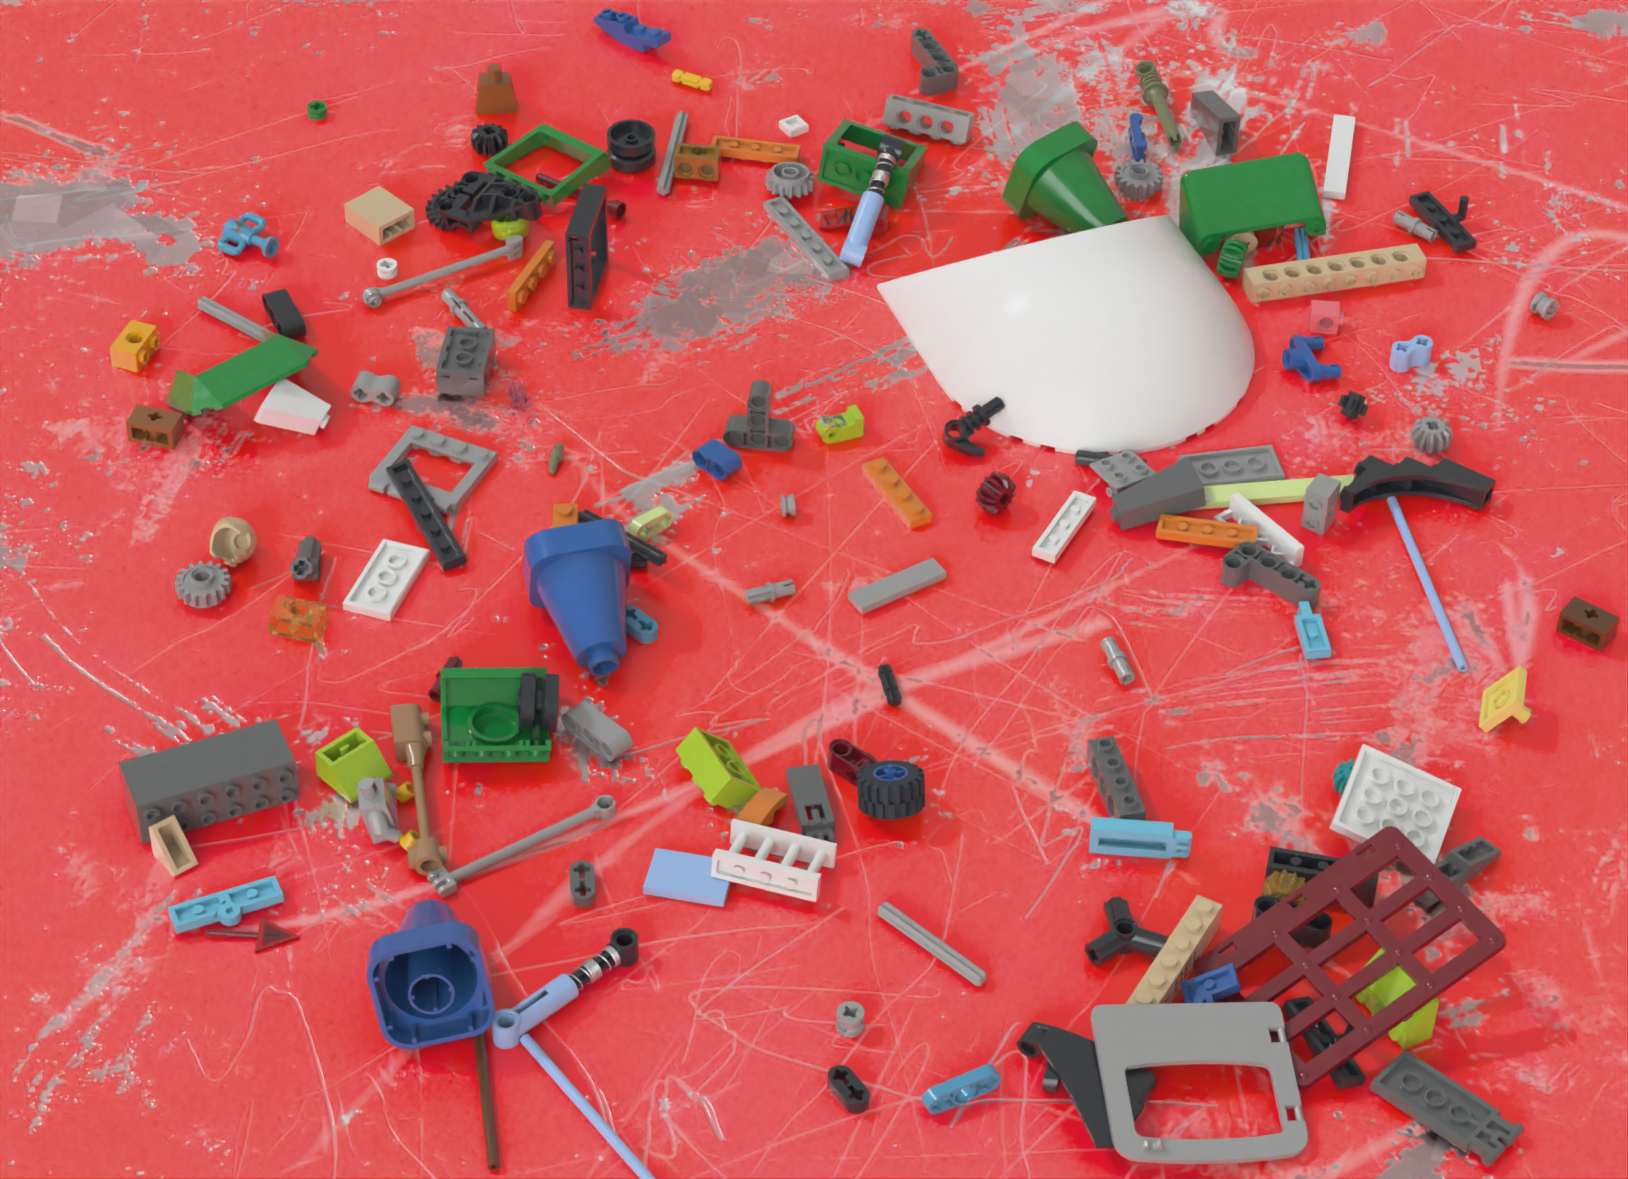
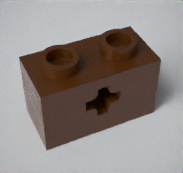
M1574 596L1560 612L1556 631L1602 653L1616 636L1620 617Z

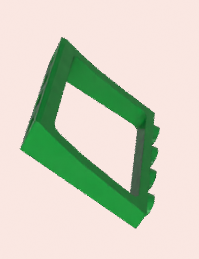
M544 123L483 163L488 174L538 192L542 204L547 201L554 205H557L583 186L584 183L612 167L605 151ZM542 146H550L584 162L553 189L542 187L504 169V167Z

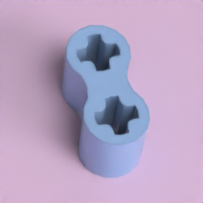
M1417 335L1409 341L1393 343L1389 361L1390 369L1395 372H1406L1411 367L1428 365L1430 363L1433 340L1425 335Z

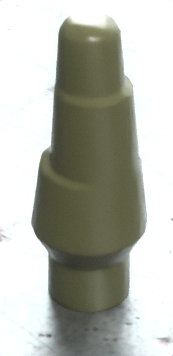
M556 443L554 449L550 452L548 472L551 475L555 474L557 466L564 456V446L561 443Z

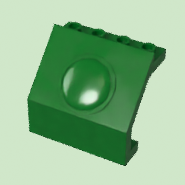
M547 667L441 668L440 709L443 763L550 762L551 740H549L548 731H542L540 728V715H536L535 727L532 731L518 730L517 693L518 689H520L521 673H535L538 677V690H541L542 678L547 674Z

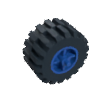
M886 760L871 763L859 770L857 775L858 808L862 813L873 818L892 820L913 816L925 807L924 772L918 765L906 761Z

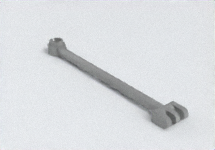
M516 235L507 238L506 246L384 288L369 287L362 293V299L367 306L376 308L385 297L503 256H507L510 261L520 258L523 255V237Z
M601 795L595 799L590 808L450 873H448L444 866L430 872L427 875V879L438 890L437 892L441 897L448 896L458 891L456 882L594 817L604 820L612 818L616 812V802L610 795Z

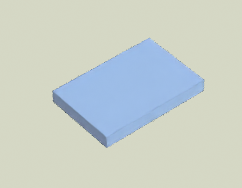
M656 848L644 882L643 894L724 907L731 881L711 877L712 857Z

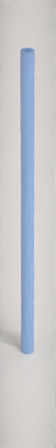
M1395 496L1388 497L1386 500L1458 671L1465 672L1468 669V665Z
M524 1034L520 1038L521 1044L640 1179H656L529 1034Z

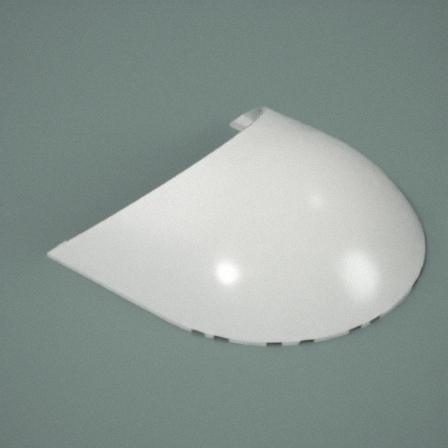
M1169 215L1137 219L1059 236L877 284L879 293L947 396L952 401H957L962 406L961 410L965 413L968 411L973 412L972 407L976 404L982 407L995 397L1001 398L1005 408L990 418V424L987 427L1008 438L1012 435L1021 438L1023 443L1039 448L1041 445L1055 447L1056 452L1076 454L1077 450L1108 452V454L1116 455L1121 451L1130 449L1137 454L1186 441V437L1195 433L1200 435L1205 432L1206 427L1211 424L1216 425L1227 417L1237 406L1239 399L1243 398L1247 392L1253 375L1255 349L1246 321L1229 293Z

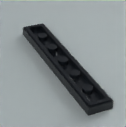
M409 459L386 467L387 475L443 571L445 572L466 564L465 554Z

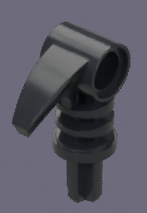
M995 397L982 407L976 404L972 407L973 412H966V417L960 416L959 420L953 419L948 421L942 436L943 443L947 447L954 448L965 455L983 457L986 450L970 442L969 437L974 434V429L979 431L981 425L987 427L990 424V418L1005 408L1002 399ZM957 431L960 436L952 437L948 432Z

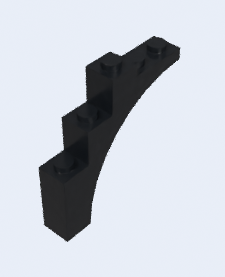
M1369 455L1356 465L1354 475L1356 476L1352 483L1343 487L1339 497L1341 499L1339 510L1349 513L1358 506L1372 500L1406 495L1445 499L1481 511L1492 499L1496 480L1446 458H1443L1431 467L1408 456L1400 463L1397 462L1395 465H1392Z

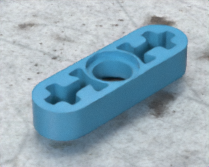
M986 1064L929 1088L923 1094L921 1101L930 1114H939L993 1091L1001 1083L1002 1077L993 1065Z

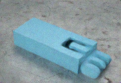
M1092 817L1089 853L1171 859V857L1187 858L1190 855L1192 833L1189 831L1173 830L1174 823Z

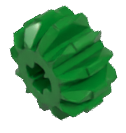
M1236 239L1226 240L1218 259L1217 273L1226 278L1236 279L1244 265L1247 245Z

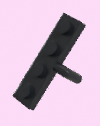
M1430 191L1409 197V204L1433 229L1438 230V235L1455 253L1476 248L1477 240L1459 223L1466 219L1469 203L1468 196L1460 197L1458 213L1451 214Z
M1310 996L1289 999L1285 1001L1283 1010L1291 1020L1314 1002ZM1324 1018L1303 1033L1302 1037L1315 1056H1317L1353 1029L1348 1024L1343 1034L1336 1035ZM1353 1058L1329 1074L1339 1090L1363 1086L1367 1078Z

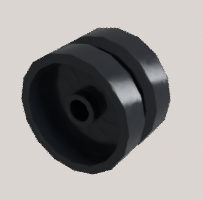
M634 119L622 120L612 124L607 131V156L612 167L624 173H638L651 168L656 159V132L654 128L647 122Z
M521 673L520 689H518L517 693L518 730L532 731L535 727L536 715H540L541 730L556 732L559 705V674H545L542 678L541 690H538V677L536 674Z

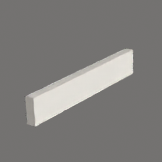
M1334 114L1322 197L1345 200L1356 117Z

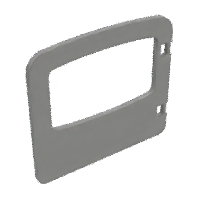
M1273 1002L1098 1005L1093 1008L1090 1019L1111 1138L1115 1150L1122 1157L1135 1162L1220 1164L1292 1158L1303 1151L1308 1141V1132L1302 1114V1104L1290 1048L1285 1035L1282 1011L1277 1004ZM1269 1031H1277L1280 1042L1271 1043ZM1185 1064H1230L1264 1067L1271 1076L1282 1132L1265 1136L1229 1139H1162L1142 1137L1135 1130L1125 1071L1143 1067ZM1286 1109H1294L1296 1120L1288 1121Z

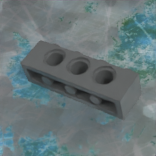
M1109 736L1088 740L1086 763L1109 818L1145 821L1146 810L1115 737Z

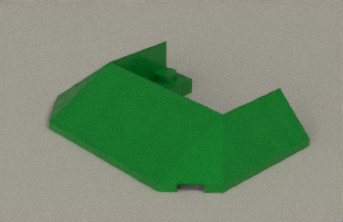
M261 328L266 341L196 376L177 370L166 400L167 405L192 416L202 414L204 412L203 409H214L215 411L224 409L308 367L311 363L309 358L316 357L319 351L312 346Z

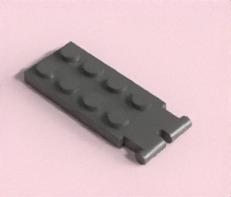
M1407 1050L1398 1055L1370 1085L1371 1091L1462 1151L1466 1152L1469 1149L1479 1155L1481 1162L1485 1166H1490L1505 1151V1147H1509L1524 1132V1128L1520 1123H1515L1514 1125L1500 1117L1498 1109Z

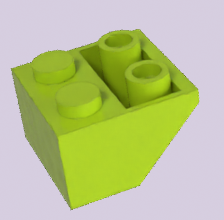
M355 727L315 752L317 775L349 803L358 799L357 786L361 779L365 777H382L387 781L393 777L374 740L358 727Z

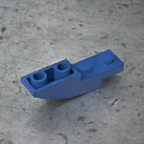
M604 9L593 18L594 22L609 36L641 52H645L651 47L658 49L672 40L669 31L639 24L638 16L630 15L626 12Z

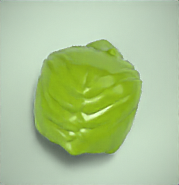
M504 214L491 221V227L495 238L499 241H506L507 238L521 235L523 238L527 236L530 223L521 218L517 221H512L511 215Z

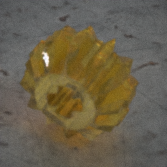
M1285 869L1282 873L1274 870L1271 876H1267V879L1264 881L1262 896L1266 895L1282 900L1304 885L1305 878H1298L1296 872L1290 874ZM1301 896L1293 903L1300 905L1306 900Z

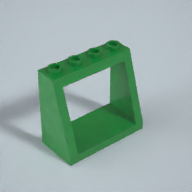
M844 119L824 145L817 181L862 196L863 192L870 188L869 182L873 171L876 170L875 165L879 163L878 158L840 145L843 140L878 151L883 135L887 134L905 141L900 159L907 162L903 167L896 164L893 166L894 168L889 172L891 176L889 177L888 185L883 189L885 193L881 196L884 198L885 204L901 209L924 164L928 147Z

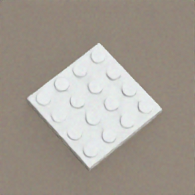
M1363 744L1329 829L1363 843L1383 828L1394 826L1435 864L1462 789Z

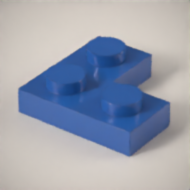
M1233 963L1181 983L1185 1003H1216L1219 999L1242 991L1237 969Z

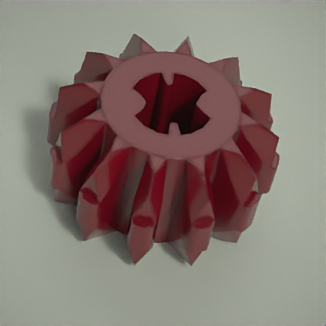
M992 472L980 484V488L976 491L977 497L975 501L985 512L999 515L1003 509H1007L1009 503H1012L1011 500L1016 495V485L1006 474Z

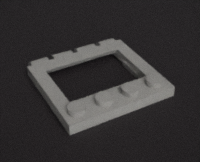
M411 425L368 476V489L382 494L387 492L388 496L402 500L387 475L386 467L404 461L411 449H426L429 454L437 457L448 456L450 461L459 464L466 462L472 466L454 490L448 492L423 483L439 512L448 515L451 511L456 512L495 464L498 460L497 452Z

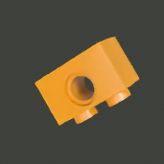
M131 320L110 346L112 366L139 372L160 345L157 326Z

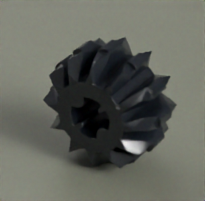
M485 122L484 125H477L472 130L471 146L478 155L484 154L485 157L488 155L494 157L495 154L507 148L508 133L502 125H495L494 122L487 124Z

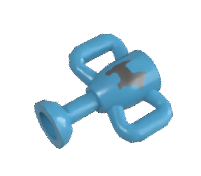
M247 212L239 220L230 218L225 223L222 231L223 236L217 241V247L220 251L236 256L246 246L254 244L261 247L265 257L272 258L277 253L280 243L279 239L275 236H270L266 239L258 237L257 234L266 227V220L252 212ZM250 221L257 224V226L252 228L245 222ZM231 241L238 244V247L231 246L226 242Z

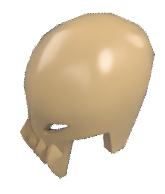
M227 516L221 518L216 522L212 530L209 552L214 559H223L225 564L236 567L237 563L245 562L254 553L257 544L256 532L250 524L239 517Z

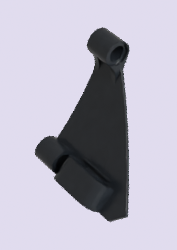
M1032 1022L1016 1042L1018 1049L1029 1058H1037L1043 1053L1075 1105L1095 1148L1114 1149L1095 1042L1055 1026ZM1144 1068L1125 1071L1134 1122L1141 1113L1144 1103L1157 1086L1156 1078Z

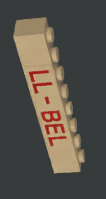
M1200 895L1196 896L1126 1004H1170L1181 988V983L1191 973L1195 961L1202 956L1220 928L1222 904Z

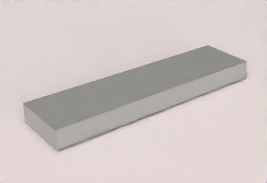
M930 558L848 593V600L861 614H864L946 579L947 572L934 558Z

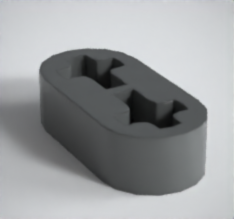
M576 861L572 863L569 869L571 902L578 908H587L592 906L596 899L594 867L588 861ZM579 873H585V878L579 879ZM580 890H585L586 895L580 896Z

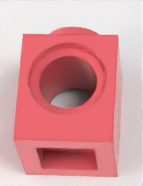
M1311 300L1309 332L1337 335L1338 325H1343L1344 312L1340 311V302Z

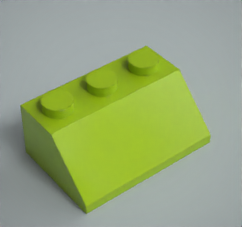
M695 727L675 749L681 758L680 763L691 772L693 782L702 788L705 793L704 798L713 806L718 804L727 809L748 802L762 789L728 740Z
M1382 948L1371 958V960L1365 966H1367L1369 963H1371L1376 958L1385 953L1382 950ZM1397 966L1359 993L1356 998L1369 1009L1373 1016L1416 984ZM1436 997L1415 1012L1407 1021L1401 1022L1388 1032L1390 1038L1396 1041L1403 1050L1432 1038L1439 999Z

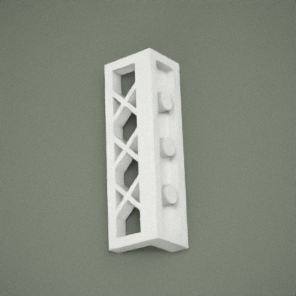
M1237 492L1230 496L1228 510L1214 516V521L1226 522L1225 520L1232 517L1238 524L1259 526L1258 545L1267 546L1271 549L1270 552L1296 567L1302 565L1304 546L1240 493Z

